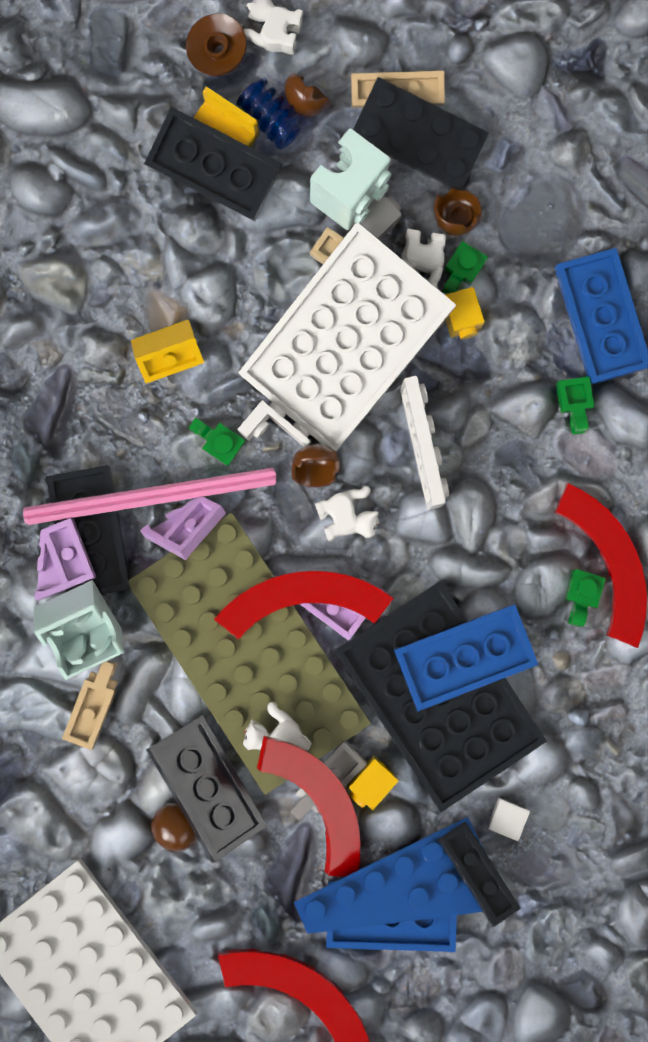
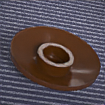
M220 13L210 14L199 19L190 29L186 39V53L189 61L195 69L208 76H222L233 71L243 60L247 48L246 35L241 25L231 16ZM217 46L224 47L221 52L214 53Z

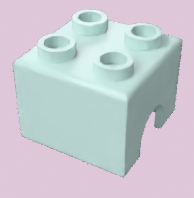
M348 129L338 142L342 146L340 148L342 153L339 155L341 160L337 163V167L343 172L333 173L320 165L310 177L311 204L346 230H350L356 222L360 225L370 212L367 207L372 200L379 201L388 190L389 185L387 182L391 176V173L388 171L390 158L352 129Z
M93 580L34 607V633L43 646L47 645V642L50 644L56 657L57 668L65 680L124 653L122 628Z

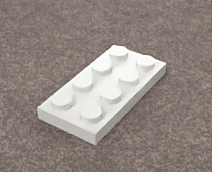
M417 376L404 378L400 392L427 510L440 508L446 503L445 499L449 497V489L446 478H440L438 469L442 465L439 447H433L431 440L432 434H435L432 416H426L424 409L425 403L428 402L426 388L424 384H419Z

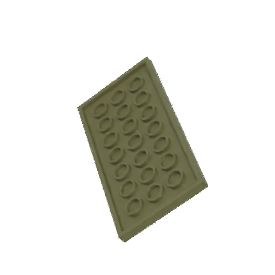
M231 512L216 524L186 560L170 552L131 578L129 583L130 589L264 795L287 781V779L274 774L260 772L257 769L260 750H248L244 746L243 741L245 739L244 731L249 726L251 720H255L263 725L268 734L272 733L279 724V721L268 712L267 706L270 702H276L278 708L288 713L299 725L302 734L306 735L312 743L307 752L317 759H320L338 747L344 740H348L369 726L371 722L294 605L279 609L262 618L249 628L239 640L213 620L237 596L265 580L274 578L267 564Z

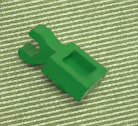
M461 241L445 267V271L450 273L451 276L441 293L446 295L456 292L462 282L471 286L488 256Z
M590 377L559 380L556 383L560 412L561 414L570 413L572 435L584 434L586 430H589L586 410L594 408Z
M195 417L188 427L190 431L207 441L202 450L228 467L246 442L245 439L221 423L213 430Z
M578 569L572 570L564 599L573 602L568 617V624L584 627L588 615V607L598 608L606 578Z

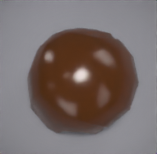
M297 73L290 74L284 85L285 95L289 105L297 114L304 117H315L332 104L316 86H306L303 82V76H298Z
M451 188L445 195L441 196L439 194L436 197L434 216L438 227L446 234L460 236L471 232L478 226L482 217V207L478 197L471 192Z
M319 443L303 446L295 453L292 460V479L299 485L306 487L330 485L335 482L336 473L340 471V459L336 451Z
M177 802L166 803L155 812L151 823V832L156 842L164 849L180 852L191 849L199 841Z

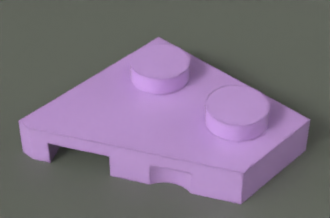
M198 497L187 502L182 508L175 509L166 514L168 520L153 529L147 525L140 531L146 539L186 560L226 512L221 505L205 497Z
M69 518L41 530L39 543L41 553L37 564V571H39L38 585L34 595L36 601L43 600L96 578L74 519Z

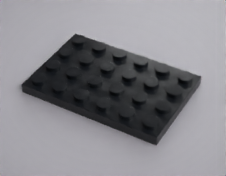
M438 581L337 648L335 652L439 811L443 812L546 743L547 740L506 678L423 710H416L394 649L467 622V619L443 583Z

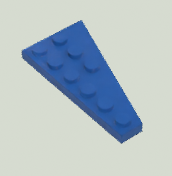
M469 817L295 901V907L307 934L482 912L437 841L463 822H466L483 848Z

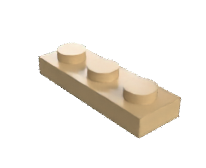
M444 71L351 74L352 108L364 107L377 77L435 106H443L445 103Z

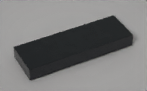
M463 822L437 840L492 927L497 926L521 909L466 822Z

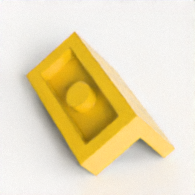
M205 87L202 92L205 102L193 118L251 147L259 136L257 120L210 88Z
M189 320L131 340L136 363L146 384L204 363Z

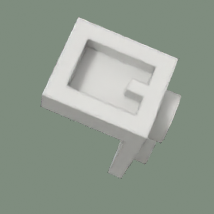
M262 400L238 428L239 433L248 441L253 436L258 439L268 428L269 424L266 421L270 418L302 446L311 445V441L307 438L310 433L299 423L295 422L292 426L283 418L286 413L273 402L267 405Z

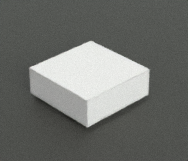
M498 798L487 828L519 841L530 811L512 802Z

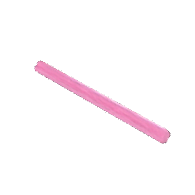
M266 468L30 506L23 509L25 523L32 525L271 486L276 484L277 478L274 468Z

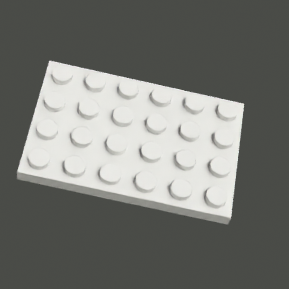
M356 222L238 373L270 401L279 406L295 422L304 427L322 445L328 446L337 452L457 305Z
M81 858L0 921V975L51 1042H164L197 1014L196 1008Z

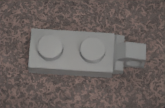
M345 740L323 761L336 775L344 788L368 763ZM299 788L296 794L300 799L290 808V812L298 820L310 809L315 813L318 812L310 797L303 789Z

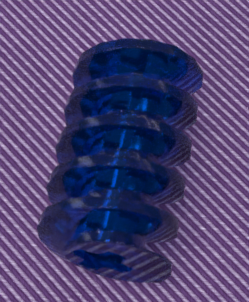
M262 78L258 82L252 83L240 94L236 105L241 106L244 112L255 118L258 122L259 130L266 133L267 138L271 142L275 141V147L281 150L289 146L299 135L301 128L298 126V123L302 116L296 114L290 118L293 107L287 105L282 109L281 106L285 98L279 96L273 100L276 89L271 87L265 91L268 80Z

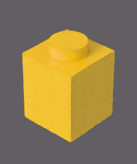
M474 287L446 294L445 296L457 305L445 319L450 337L459 336L463 340L476 336L478 334L477 330H480L484 324V319Z
M375 755L367 761V765L348 784L349 789L352 791L349 796L362 808L367 804L372 810L399 781L398 777Z

